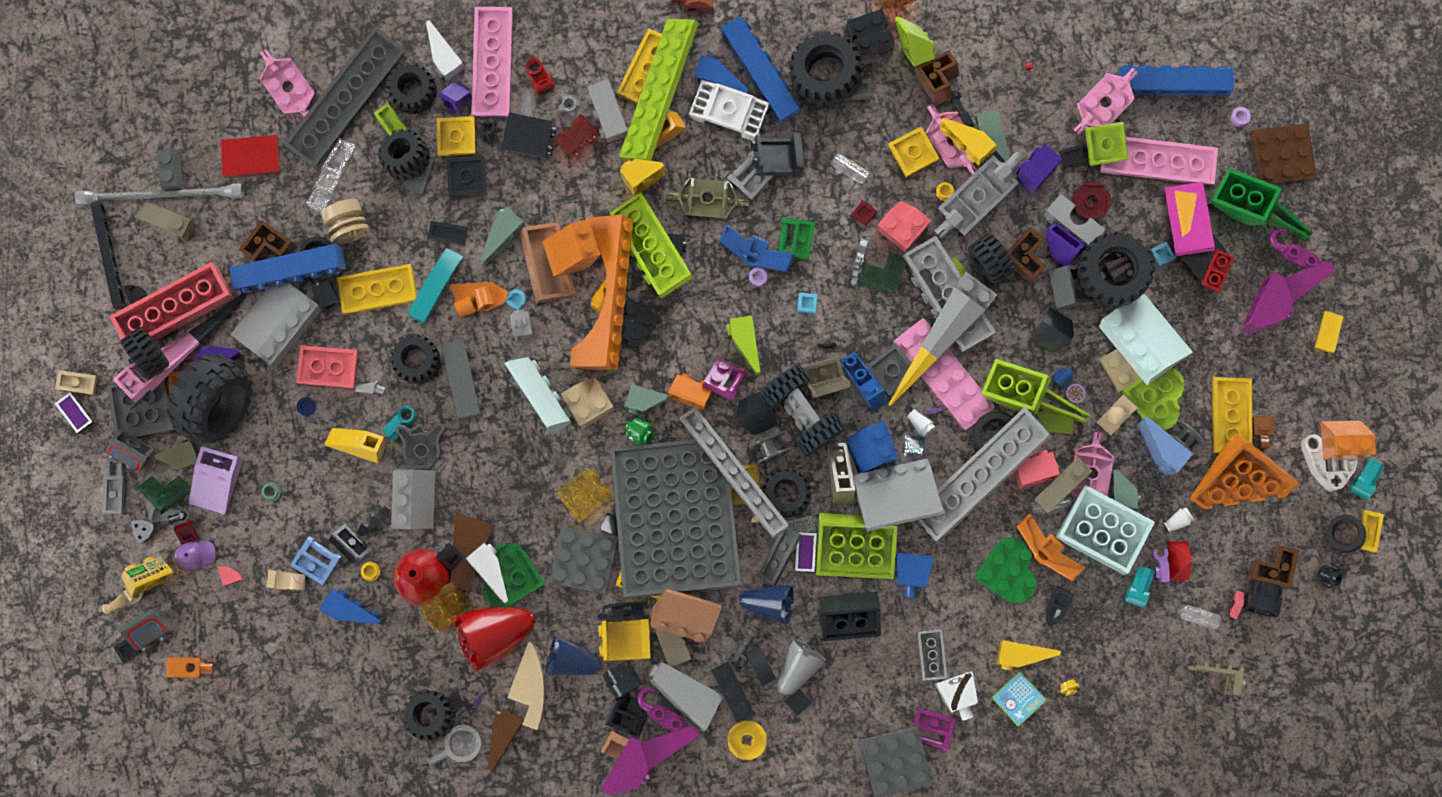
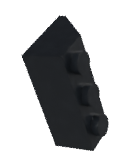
M878 592L819 597L823 641L881 636Z

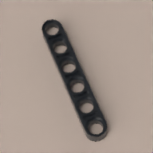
M102 202L92 204L91 211L111 303L114 310L126 308L106 211Z

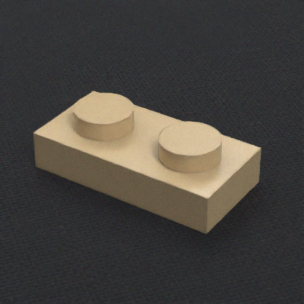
M59 370L55 389L95 395L98 376Z

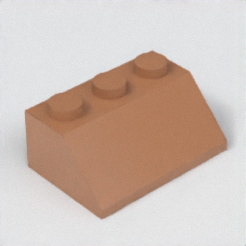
M666 589L653 606L650 627L656 628L659 631L673 633L679 637L691 638L696 642L705 643L713 632L721 605Z

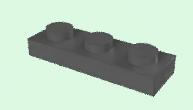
M790 527L781 532L757 577L772 586H776L802 534Z

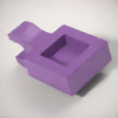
M1154 549L1152 556L1158 561L1157 567L1154 570L1155 578L1158 579V583L1170 582L1169 562H1167L1168 550L1163 549V556L1159 557L1157 549Z

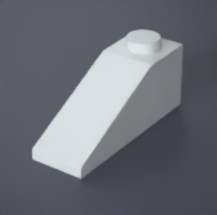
M430 20L426 22L433 62L436 66L434 71L440 78L444 77L446 81H449L464 70L465 67Z
M483 543L465 559L501 601L506 603L508 599L498 558L495 556L497 551L491 544L486 545Z

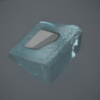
M905 435L904 455L923 456L924 437Z

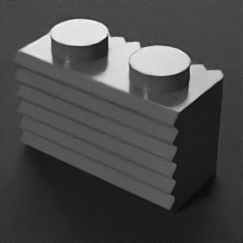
M176 149L158 150L159 186L165 191L183 190L181 154Z

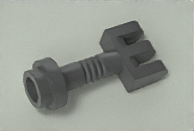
M753 625L745 630L748 634L738 650L732 647L725 657L728 661L734 655L735 658L731 662L733 665L740 659L739 669L743 667L748 659L744 655L754 638L759 639L761 631Z

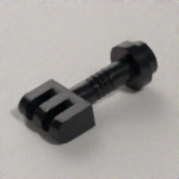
M957 90L951 91L952 98L948 102L954 104L963 124L973 128V121L960 101L961 93Z

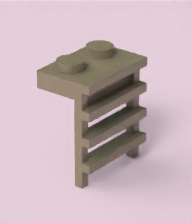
M838 356L802 366L811 379L807 384V389L813 398L850 388V382L844 376Z
M1207 662L1196 663L1195 667L1188 666L1187 670L1226 675L1224 695L1241 696L1242 692L1245 691L1246 683L1243 680L1244 668L1242 667L1232 668V666H1220L1221 664L1208 665L1209 663Z

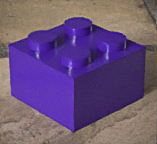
M1046 144L1041 148L1038 146L1031 153L1028 159L1029 162L1025 160L1016 172L1018 184L1031 195L1056 170L1062 160Z

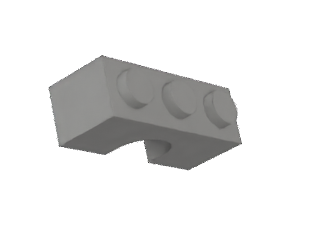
M1060 194L1046 210L1044 216H1046V220L1050 224L1055 221L1085 245L1082 249H1085L1097 236L1102 235L1105 229L1091 217L1083 225L1074 224L1070 219V213L1076 205Z

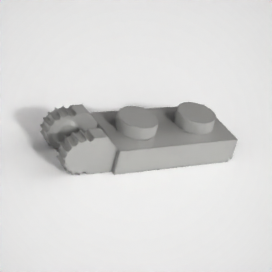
M107 461L105 476L103 477L102 514L124 515L125 464L119 461L117 476H112L113 463L112 461Z

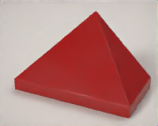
M1187 541L1167 542L1170 581L1190 580L1192 556Z

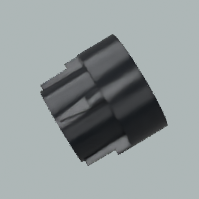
M1257 581L1253 584L1252 591L1249 593L1245 609L1263 616L1279 617L1283 600L1281 598L1283 589L1275 584Z
M628 661L614 666L602 675L613 701L642 685L640 678L635 670L631 668Z

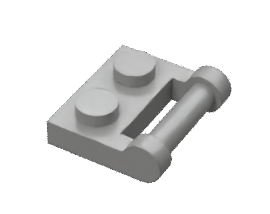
M751 151L741 166L726 178L750 200H753L775 176H756V169H753L742 182L738 180L751 166L754 151Z

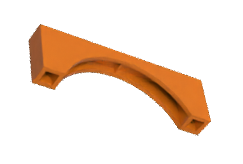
M623 215L586 217L585 220L589 219L599 252L604 261L607 286L603 308L597 322L589 334L580 343L572 347L570 367L579 370H618L633 219Z

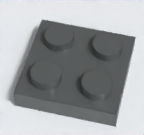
M894 344L866 367L884 389L888 397H890L899 387L911 365V361L899 346Z

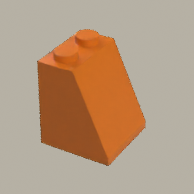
M589 219L570 223L542 242L554 277L589 269L600 256Z
M1321 421L1323 460H1362L1376 454L1375 434L1361 421Z

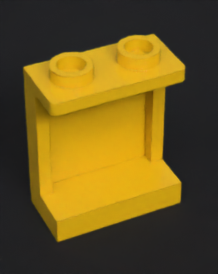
M649 619L623 622L602 621V626H599V637H603V645H599L600 657H603V661L651 659Z

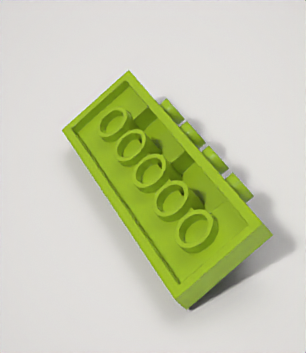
M641 192L610 212L611 216L623 215L633 219L630 255L637 258V261H635L640 271L644 270L646 274L643 277L649 285H653L661 299L693 278Z

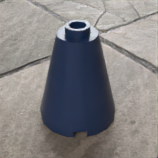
M782 585L746 589L743 593H740L739 605H742V609L782 624L790 622L793 611L790 608L791 604H794V589L792 586Z
M554 636L549 649L551 650L550 655L546 661V674L593 676L595 672H599L601 661H598V656L561 637Z

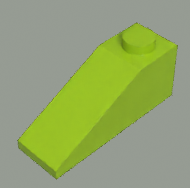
M753 317L730 318V324L726 325L728 336L732 335V341L754 373L760 375Z

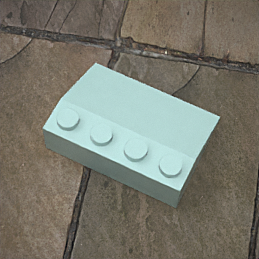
M1145 294L1131 304L1123 305L1104 317L1099 325V328L1146 385H1149L1193 353Z
M529 357L505 363L552 435L572 423L569 419L572 415L566 407L562 409L559 404L562 400L556 391L553 393L550 391L549 386L551 384L545 375L541 377L538 372L540 367L535 360L531 362Z
M1084 485L1055 538L1111 569L1126 575L1129 574L1155 522Z

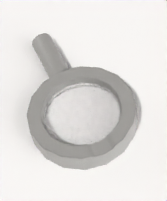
M469 725L453 727L445 737V749L427 759L428 763L432 766L448 756L457 762L473 760L482 748L480 733Z

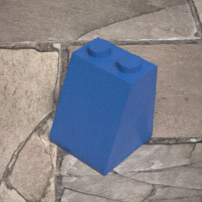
M885 421L868 426L846 439L858 474L895 463L898 459Z

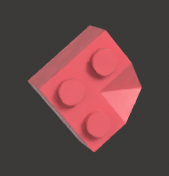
M900 201L879 222L876 230L902 252L906 253L929 227L931 220L917 208Z
M1047 450L1036 453V456L1028 458L1015 470L1019 490L1055 480L1060 475L1053 452L1048 453Z

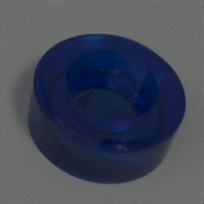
M303 397L297 402V411L305 417L312 416L317 410L316 402L310 397Z

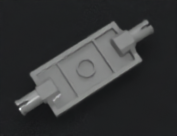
M1017 151L1005 163H1001L992 155L937 208L946 219L934 230L936 234H939L938 237L940 239H943L953 228L965 236L1019 183L1012 174L1013 170L1025 159L1022 156L1019 157L1020 154Z

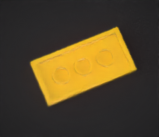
M648 28L616 93L617 96L638 104L662 35L661 33Z
M412 264L336 277L343 315L412 303L417 297Z
M1213 377L1212 454H1219L1236 433L1253 444L1252 378Z

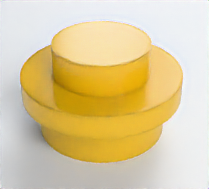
M947 182L939 184L936 188V196L941 201H945L955 192L953 185Z
M367 562L361 568V576L366 581H375L380 576V567L374 562Z
M1069 680L1060 685L1061 694H1066V696H1071L1077 693V689L1080 686L1075 680Z

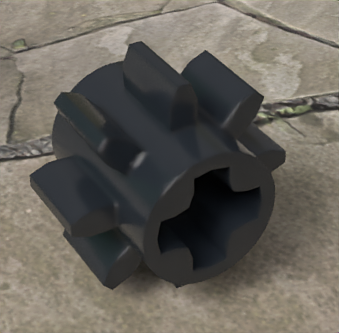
M487 118L485 122H479L481 128L477 129V133H482L480 136L481 140L486 138L491 143V139H498L497 132H500L501 129L496 127V120L491 122ZM487 128H488L489 130L492 129V132H489V131L486 132L485 130H486Z
M1330 563L1329 566L1325 565L1319 569L1318 579H1320L1319 582L1322 583V586L1331 589L1332 585L1338 586L1341 583L1343 574L1341 569H1338L1339 566Z

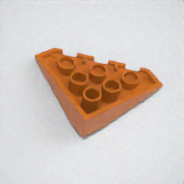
M1236 433L1223 447L1190 499L1205 510L1212 509L1214 504L1223 503L1224 507L1239 505L1240 500L1250 499L1251 503L1265 501L1266 496L1277 495L1278 498L1287 497L1299 482L1253 444Z

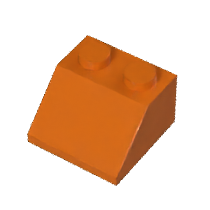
M683 373L682 376L677 374L668 391L670 399L693 408L696 407L698 410L705 412L713 391L702 386L704 381L700 380V383L693 381L692 376Z

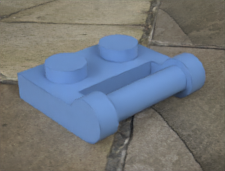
M309 536L290 566L324 586L343 556L339 553H333ZM309 548L330 559L329 565L307 553Z

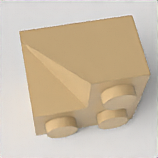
M595 377L578 383L561 393L581 429L615 410Z

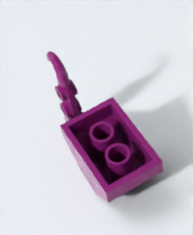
M1283 228L1276 229L1271 233L1270 243L1272 247L1278 250L1287 261L1306 270L1285 278L1272 272L1263 280L1240 329L1250 335L1276 327L1281 322L1284 323L1293 313L1294 309L1291 308L1293 303L1334 272V265L1331 262H1320L1316 254L1297 245L1279 243L1276 240L1277 234L1287 233V230Z
M643 688L637 696L638 704L654 722L668 729L671 733L645 742L631 736L601 790L609 795L639 788L641 784L645 786L651 776L648 772L652 767L695 740L699 735L698 729L694 726H686L684 719L664 706L649 704L644 700L645 693L655 692V688Z

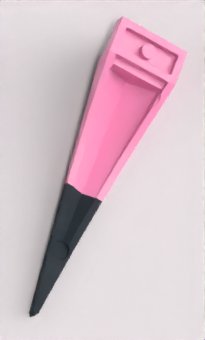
M246 294L239 295L210 318L161 348V351L169 361V366L151 379L145 377L133 363L120 372L113 381L136 403L149 390L153 391L246 298Z

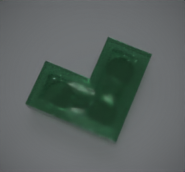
M890 252L884 269L866 263L859 282L896 294L906 261L903 256Z
M151 476L137 487L138 491L161 515L191 492V487L180 476H177L165 487Z

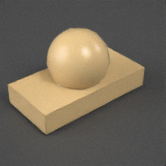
M1123 394L1097 423L1108 434L1112 435L1138 407Z

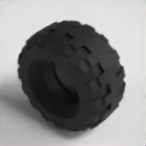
M220 354L203 355L198 357L196 361L189 363L186 369L177 376L178 378L172 385L166 402V406H168L166 409L167 417L177 432L196 443H216L217 440H222L230 432H233L246 415L245 412L250 406L251 395H253L252 380L244 367Z

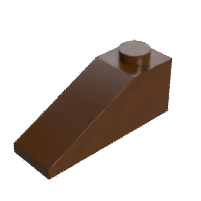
M503 708L502 711L498 710L493 717L495 722L492 725L488 770L491 772L497 767L524 722V719L506 708Z

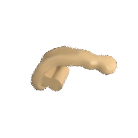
M126 589L123 591V594L118 595L109 605H102V611L105 614H109L125 606L136 604L142 600L144 592L131 597Z

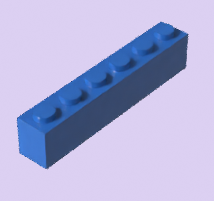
M741 16L721 27V34L764 101L769 103L768 107L778 123L782 125L799 114V107L801 105L798 99L792 97L789 93L791 89L787 82H782L779 77L781 74L776 66L773 67L770 63L771 58L767 51L761 49V42L756 35L753 36L750 32L751 27L747 20L743 21Z
M1123 65L1117 71V76L1121 77L1125 76L1132 68L1138 72L1130 81L1133 95L1230 96L1234 91V68H1228L1227 66H1218L1216 68L1198 66L1197 68H1190L1188 65H1183L1178 68H1171L1170 65H1163L1158 68L1151 65H1143L1141 67Z
M332 244L230 267L233 290L246 294L251 293L252 289L256 288L258 290L269 289V285H287V282L292 280L293 282H302L306 277L320 278L324 273L329 275L340 273L339 270L346 269L343 247Z

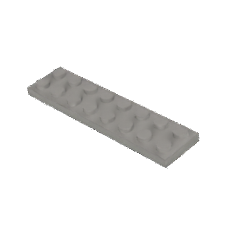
M1024 407L937 490L943 514L919 519L918 521L932 538L939 543L1052 436L1031 412Z

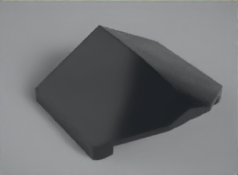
M1050 307L1030 340L1053 353L1069 345L1074 336L1073 322Z
M761 391L739 401L736 415L741 427L753 435H758L778 425L773 410Z
M627 694L615 699L605 725L639 738L648 713L639 706L637 698Z

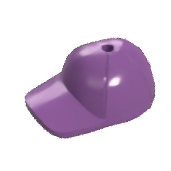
M209 541L185 543L180 545L174 554L177 566L184 571L202 568L213 563L216 558L215 547Z

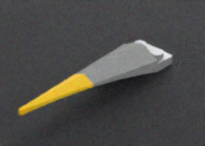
M966 272L946 301L889 402V406H892L988 308L997 296L996 293Z

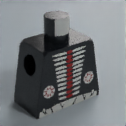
M1110 253L1099 263L1101 277L1105 281L1108 280L1111 285L1117 286L1129 282L1133 277V268L1130 261L1121 254Z

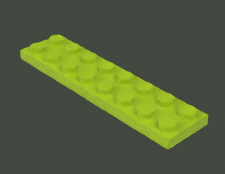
M667 19L622 146L620 158L632 161L634 159L651 161L699 24L697 21L691 19Z

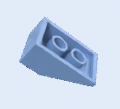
M1145 417L1137 424L1155 464L1159 466L1158 469L1163 474L1172 476L1179 472L1193 455L1192 452L1148 417Z

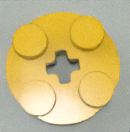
M741 721L735 724L728 735L730 751L736 757L743 760H752L759 757L767 744L764 729L753 721ZM744 735L747 737L752 736L751 745L742 744Z

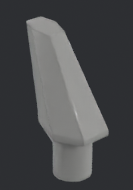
M378 381L358 385L355 392L369 394L377 392L384 395L386 388L378 385Z

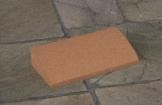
M559 222L522 227L519 231L536 304L576 294L571 273L558 277L553 276L542 243L560 230Z

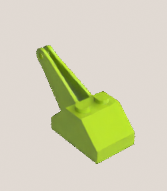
M995 359L981 393L985 398L1017 412H1020L1025 407L1031 414H1037L1039 408L1084 424H1087L1088 420L1083 417L1089 418L1090 416L1089 413L1047 389L1051 380L1048 375ZM1043 397L1057 403L1058 405L1076 414L1042 402Z

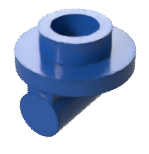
M1059 369L1054 374V383L1060 388L1070 386L1073 381V371L1071 369Z

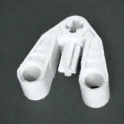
M1313 434L1301 441L1302 452L1315 479L1326 490L1331 492L1343 488L1356 471L1358 460L1325 461L1323 460L1322 438ZM1309 439L1315 442L1314 449L1309 447ZM1332 479H1334V481H1337L1336 485H1334L1335 483H1331Z

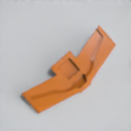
M1031 513L1017 525L1018 530L1033 552V557L1041 565H1046L1072 582L1086 568L1060 553L1065 547L1052 534L1045 538Z

